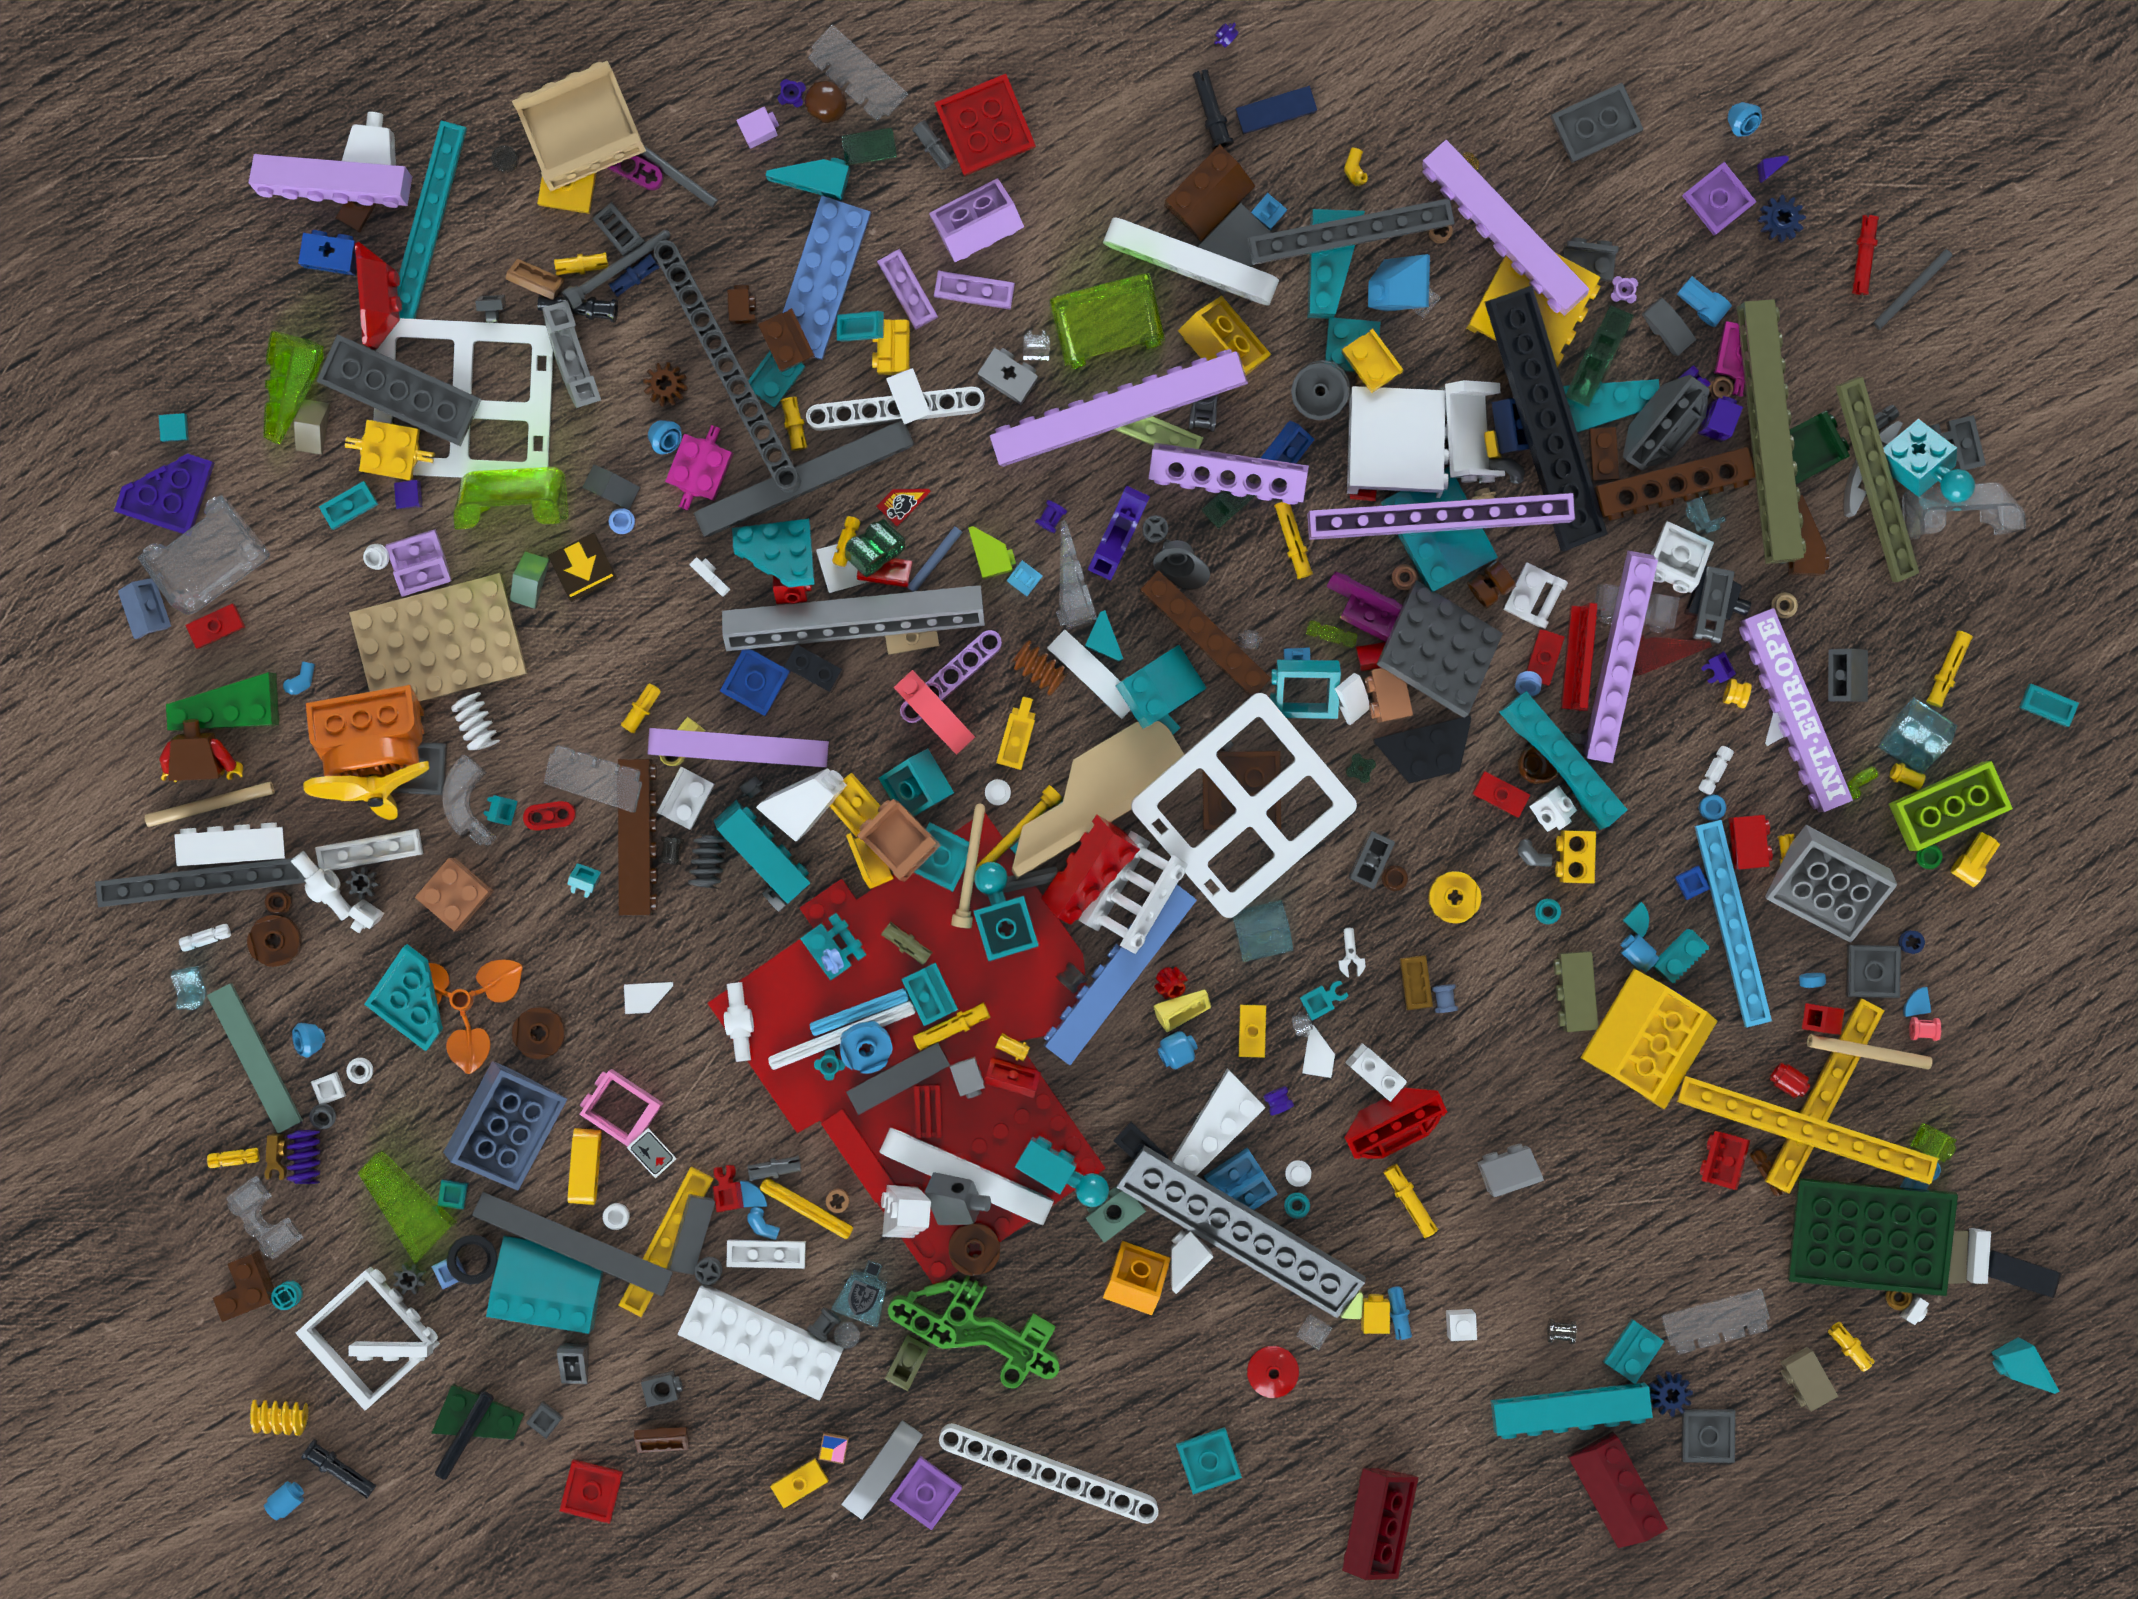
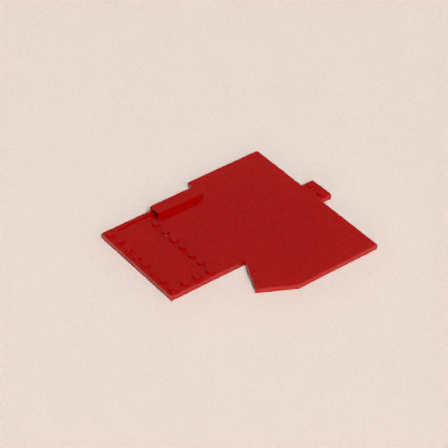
M984 813L976 866L1003 839L986 813ZM973 820L953 834L970 841ZM1009 847L995 862L1004 867L1007 876L1014 875L1011 870L1015 854ZM965 869L953 892L916 873H913L905 882L899 880L893 874L894 879L874 887L858 899H856L842 878L799 909L813 929L822 923L828 931L833 928L828 918L837 913L842 921L845 920L849 925L847 928L854 938L860 940L862 943L861 948L866 953V956L858 961L853 953L849 954L847 958L852 966L830 981L802 940L799 939L738 981L742 982L744 1002L748 1009H751L754 1022V1032H751V1037H749L751 1060L747 1062L797 1133L818 1121L821 1122L831 1140L883 1213L885 1208L881 1206L882 1193L886 1192L887 1185L915 1186L924 1193L931 1179V1176L879 1152L889 1128H894L916 1138L914 1086L940 1085L942 1138H918L919 1140L1053 1199V1205L1076 1189L1066 1184L1061 1194H1058L1015 1168L1016 1163L1032 1137L1038 1139L1041 1136L1053 1143L1051 1148L1060 1153L1061 1149L1073 1155L1075 1157L1074 1162L1077 1163L1075 1171L1083 1176L1090 1173L1099 1174L1106 1169L1042 1075H1040L1034 1098L985 1084V1088L981 1089L982 1094L967 1099L966 1095H959L950 1066L859 1115L846 1091L920 1052L914 1041V1035L957 1016V1013L960 1011L965 1012L983 1002L991 1018L971 1026L970 1030L966 1032L962 1030L938 1042L950 1065L975 1057L983 1080H985L991 1058L1038 1071L1028 1055L1024 1061L1020 1059L1016 1061V1057L996 1049L995 1047L1000 1036L1004 1033L1016 1041L1045 1036L1052 1026L1058 1027L1062 1021L1059 1018L1068 1005L1071 1008L1078 1001L1075 997L1076 994L1087 984L1082 951L1059 918L1055 916L1041 899L1043 895L1037 886L1006 892L1004 896L1006 901L1024 896L1039 946L988 961L973 911L991 906L989 897L978 890L975 882L973 883L969 908L973 917L972 928H960L951 925L952 915L956 913V909H959ZM1003 921L1002 927L998 929L1000 933L1004 932L1008 936L1010 935V930L1014 929L1013 924H1008L1007 921ZM890 922L908 935L912 934L915 936L914 939L933 952L924 965H921V963L906 952H900L899 947L881 935ZM839 934L833 937L841 950L847 947ZM934 963L937 964L958 1008L957 1011L926 1026L923 1025L916 1009L913 1015L883 1026L890 1035L893 1050L887 1064L874 1073H860L859 1070H851L845 1065L843 1070H839L835 1074L833 1080L828 1081L824 1078V1074L814 1067V1062L817 1059H821L825 1055L826 1050L775 1070L771 1068L768 1058L772 1055L847 1026L844 1025L814 1036L810 1029L811 1022L905 988L901 979ZM725 990L707 1003L724 1028V1012H727L729 1007L728 990ZM867 1043L862 1044V1047L859 1048V1050H865V1052H869L870 1047L872 1045ZM840 1044L828 1048L834 1050L837 1058L842 1060ZM829 1062L827 1066L832 1067V1063ZM920 1091L921 1132H926L925 1091ZM930 1091L931 1132H936L935 1091ZM991 1203L988 1212H979L975 1223H981L990 1227L996 1233L999 1242H1001L1031 1220ZM930 1207L929 1227L923 1232H919L914 1238L901 1239L930 1281L936 1284L945 1281L958 1272L950 1260L949 1241L953 1233L963 1225H938ZM970 1243L967 1246L970 1249L969 1255L971 1256L975 1253L979 1255L982 1252L979 1249V1243L974 1245Z

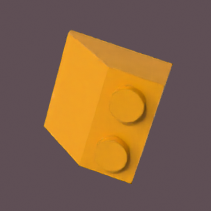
M1122 1241L1109 1275L1103 1298L1152 1315L1160 1299L1171 1258Z

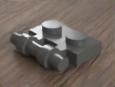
M1974 415L1947 421L1948 432L1941 433L1939 424L1929 426L1957 447V469L1966 471L1986 465Z

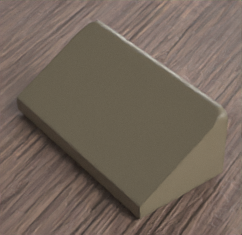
M1954 1230L1948 1284L1966 1283L1968 1231Z

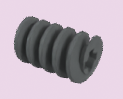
M700 834L702 837L693 841L700 845V848L692 849V853L698 855L699 858L691 860V863L698 867L689 871L690 874L696 876V879L688 880V884L718 889L713 885L721 883L722 879L716 877L715 874L722 873L723 869L716 866V864L724 862V858L718 856V853L726 851V848L720 846L719 843L726 842L727 840L720 836Z

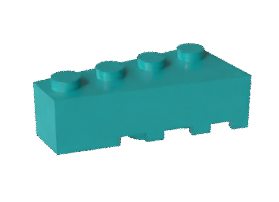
M1313 209L1310 225L1364 215L1365 211ZM1355 245L1309 254L1307 318H1334Z
M736 799L714 819L716 829L788 904L810 884L807 877L810 873L800 862L796 865L790 858L792 856L791 852L783 844L778 845L772 839L775 837L774 834L765 825L761 827L755 820L757 816L747 806L744 808Z

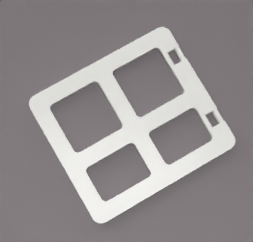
M400 318V321L379 348L376 349V352L396 360V341L400 337L453 340L455 344L453 386L469 394H472L474 344L477 341L526 343L532 346L529 401L481 400L473 418L526 421L529 424L527 460L525 462L470 459L469 427L461 447L450 442V455L447 458H433V463L418 460L414 467L413 475L543 481L548 476L554 357L546 326ZM538 356H547L546 371H537ZM374 408L373 421L393 424L394 416ZM535 436H543L542 451H534Z
M1263 693L1252 695L1136 796L1131 803L1133 813L1171 857L1174 855L1188 864L1185 869L1187 876L1219 913L1226 918L1236 916L1346 820L1357 807L1353 796L1271 699ZM1256 717H1261L1292 753L1294 761L1255 796H1250L1217 758L1216 753ZM1202 768L1234 805L1236 811L1199 845L1193 848L1189 846L1159 811L1157 805L1196 769ZM1311 776L1331 799L1332 806L1294 840L1288 841L1267 817L1266 812L1304 777ZM1158 818L1168 828L1162 834L1152 825ZM1247 827H1252L1273 851L1274 856L1234 892H1229L1208 868V861ZM1210 878L1219 888L1214 894L1204 885Z

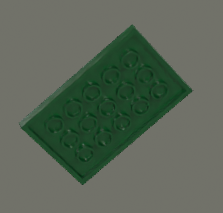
M1798 1178L1788 1281L1947 1296L1958 1194L1947 1191Z

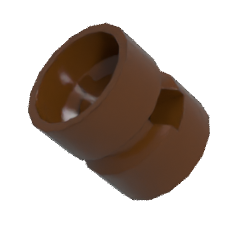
M1497 560L1484 569V575L1477 574L1467 582L1473 595L1486 609L1499 600V594L1506 595L1516 587L1509 572ZM1488 582H1489V583L1491 584V586H1492L1491 589L1487 586V583H1488Z

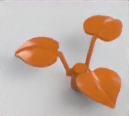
M511 960L488 962L479 969L476 975L477 982L482 986L481 989L471 992L457 989L452 993L445 991L450 983L446 969L439 964L429 963L437 1004L441 1002L442 995L449 997L451 1006L460 1011V1015L463 1018L466 1031H454L447 1040L446 1049L450 1059L466 1074L475 1072L483 1065L488 1057L491 1045L489 1035L485 1030L481 1028L471 1030L466 1011L472 1007L473 997L485 991L487 997L493 1002L503 1003L512 999L520 986L523 970L520 963Z

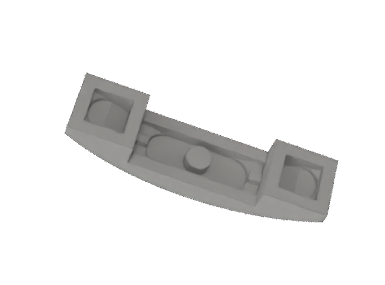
M568 300L542 308L553 353L575 407L579 408L601 401L594 377L590 376L574 328L576 323Z
M1897 421L1879 432L1883 448L1896 438L1903 424L1902 422ZM1857 459L1849 473L1844 493V516L1848 518L1856 515L1867 494L1866 491L1858 488L1862 481V476Z
M901 1420L884 1447L841 1505L863 1520L906 1462L923 1434L904 1420Z

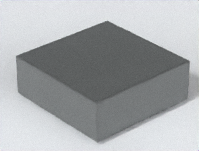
M543 1401L526 1424L547 1439L563 1416Z

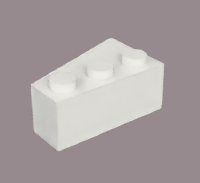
M887 1185L886 1192L882 1193L881 1206L885 1208L882 1237L914 1238L919 1232L926 1230L929 1227L931 1200L918 1187Z

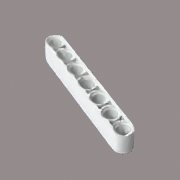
M1112 218L1103 241L1106 246L1263 305H1270L1279 279L1271 274L1120 218Z
M977 387L922 392L925 400L929 403L928 408L931 414L920 419L980 412L985 405L984 394ZM977 394L980 397L979 404L976 406L968 405L966 403L967 396ZM893 396L816 404L811 406L806 413L807 422L816 431L903 421L900 414L892 415L889 412L890 405L896 403ZM944 397H951L954 399L955 404L950 409H944L940 406L941 400ZM867 406L877 408V414L873 418H866L863 415V411ZM845 408L851 411L850 419L847 421L838 419V412L841 409ZM815 412L825 413L826 417L823 423L815 424L812 422V416Z
M889 1128L879 1151L881 1154L929 1176L936 1172L970 1179L974 1182L978 1194L990 1196L992 1204L1041 1225H1044L1054 1203L1053 1199L894 1128Z

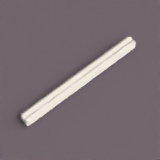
M907 1001L772 1055L768 1058L769 1064L775 1070L836 1046L841 1042L842 1033L855 1024L876 1021L883 1027L911 1016L915 1013L914 1005L911 1001Z

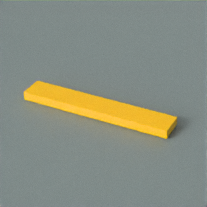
M692 1166L690 1167L643 1260L667 1269L688 1195L705 1197L714 1180L713 1177ZM630 1283L618 1306L642 1317L654 1293Z

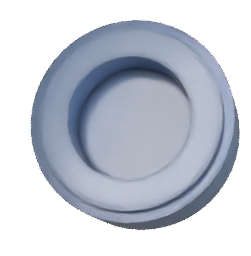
M1525 671L1517 676L1515 688L1518 693L1522 694L1527 691L1530 696H1535L1541 691L1542 679L1537 673Z

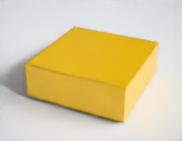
M1496 431L1485 432L1487 456L1491 459L1502 458V455L1499 453Z

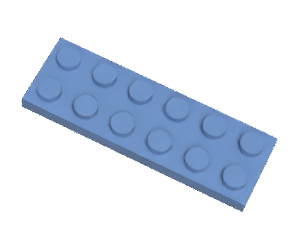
M821 196L783 310L784 313L791 308L793 309L815 355L814 358L820 360L824 358L871 216L870 211L825 196Z

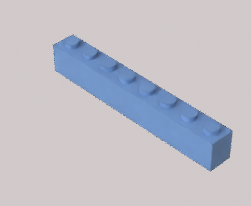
M1176 885L1145 937L1143 946L1138 949L1136 954L1118 944L1112 947L1107 954L1110 958L1104 966L1100 964L1091 975L1094 978L1088 987L1084 985L1075 997L1078 1001L1072 1008L1068 1005L1059 1017L1062 1021L1058 1027L1052 1026L1043 1038L1046 1040L1044 1046L1068 1065H1071L1197 900L1179 885Z

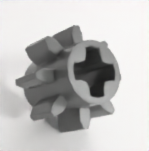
M362 867L361 874L352 870L351 874L354 877L346 881L347 884H351L352 888L349 894L359 893L360 900L365 898V893L375 896L373 889L381 885L374 879L377 872L367 874V867ZM364 879V881L368 882V886L358 885V881Z
M417 1262L412 1267L404 1263L402 1264L403 1272H394V1275L398 1277V1282L394 1284V1287L400 1286L403 1289V1295L408 1290H411L415 1295L418 1293L417 1285H426V1282L422 1280L426 1270L420 1271ZM413 1275L415 1280L407 1282L405 1277Z

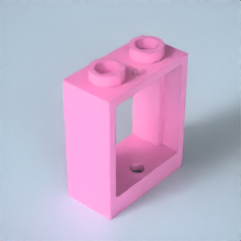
M611 1069L607 1074L605 1072L600 1074L595 1082V1085L598 1086L593 1095L588 1093L580 1104L583 1108L580 1115L626 1146H629L648 1128L664 1103ZM612 1080L649 1104L629 1134L593 1111V1108Z

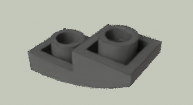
M1659 298L1642 313L1653 333L1661 336L1672 355L1679 356L1696 341V338L1685 322L1663 298Z

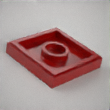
M573 1459L559 1511L610 1524L623 1471Z

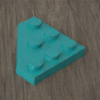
M809 519L732 528L735 555L742 559L745 557L750 560L756 568L768 575L776 576L787 587L815 584Z
M406 944L364 1005L424 1051H427L442 1032L443 1027L428 959Z

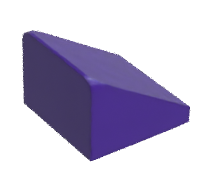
M1785 155L1763 159L1757 165L1760 183L1764 182L1789 160V157Z
M409 480L394 483L396 509L423 507L421 481Z

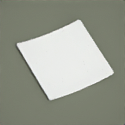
M861 537L854 540L851 552L847 554L848 561L845 567L837 566L832 562L834 553L838 551L836 549L837 544L816 550L829 593L868 582L857 580L861 553L866 554Z

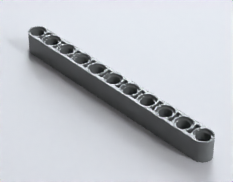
M669 240L660 241L654 248L655 258L775 483L782 492L794 493L799 489L801 483L794 465L679 250ZM665 251H674L670 259H662V254ZM682 272L686 274L681 282L673 281L677 273ZM689 295L698 296L694 304L689 305L685 303ZM700 318H710L708 325L704 327L697 326ZM719 339L722 341L718 349L709 348L713 340ZM725 362L734 363L732 370L729 372L721 371V367ZM744 384L746 388L742 394L737 395L733 393L736 385ZM749 407L758 408L755 416H745V412ZM760 430H770L768 438L764 440L757 438ZM773 452L782 453V457L778 462L769 461V457ZM786 474L794 475V480L790 485L781 484V479Z

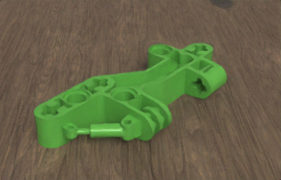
M966 1275L962 1282L950 1278L947 1281L926 1286L921 1291L916 1292L912 1290L908 1293V1296L897 1295L890 1301L888 1314L893 1321L939 1348L949 1349L987 1345L1006 1356L1007 1359L1002 1365L1000 1377L1002 1384L1008 1388L1019 1387L1029 1371L1044 1379H1052L1059 1372V1359L1057 1355L1045 1348L1056 1326L1033 1313L1021 1333L993 1317H977L974 1314V1310L986 1291L987 1286L984 1284L980 1287L977 1280H974V1282L970 1281L969 1275ZM946 1291H951L954 1294L946 1310L941 1315L914 1301L922 1295L928 1297ZM961 1293L965 1295V1300L968 1301L969 1298L974 1300L971 1306L965 1300L958 1299ZM902 1303L905 1305L904 1310L906 1312L901 1311L898 1314L895 1312L896 1306H900ZM955 1307H962L966 1314L962 1318H955L952 1316L951 1310ZM912 1309H914L915 1312L912 1315L911 1321L907 1320ZM919 1316H925L929 1319L930 1324L922 1328L916 1324L915 1320ZM934 1323H938L936 1328L937 1330L934 1329V1333L931 1334L930 1332L933 1329ZM946 1330H949V1337L942 1340L940 1332L944 1333ZM1037 1353H1040L1039 1360H1036ZM1052 1361L1053 1369L1048 1367L1047 1370H1044L1042 1362ZM1009 1369H1016L1020 1375L1017 1379L1010 1380L1005 1376V1372Z

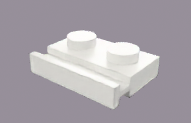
M680 767L657 813L691 830L715 784Z

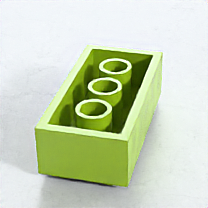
M1992 761L1981 762L1889 803L1909 851L1924 849L2013 809Z

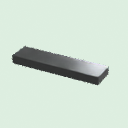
M937 1042L846 1091L859 1115L950 1066V1063Z

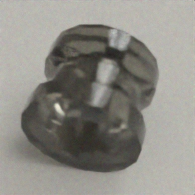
M1071 962L1066 965V970L1063 973H1058L1055 976L1073 994L1078 991V986L1081 983H1085L1088 980Z

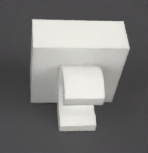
M362 899L352 907L348 914L355 919L350 928L358 933L363 928L367 927L370 929L381 920L384 912Z

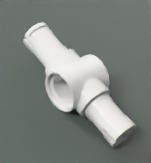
M304 851L295 856L291 862L306 878L304 881L306 882L305 891L307 895L315 902L322 901L324 904H328L341 921L347 918L352 907L340 894V881L337 875L329 869L323 871L321 867L318 868Z
M742 982L727 984L729 1007L727 1012H724L726 1034L730 1035V1039H733L736 1062L751 1060L749 1037H751V1032H754L753 1015L751 1009H748V1006L745 1005Z

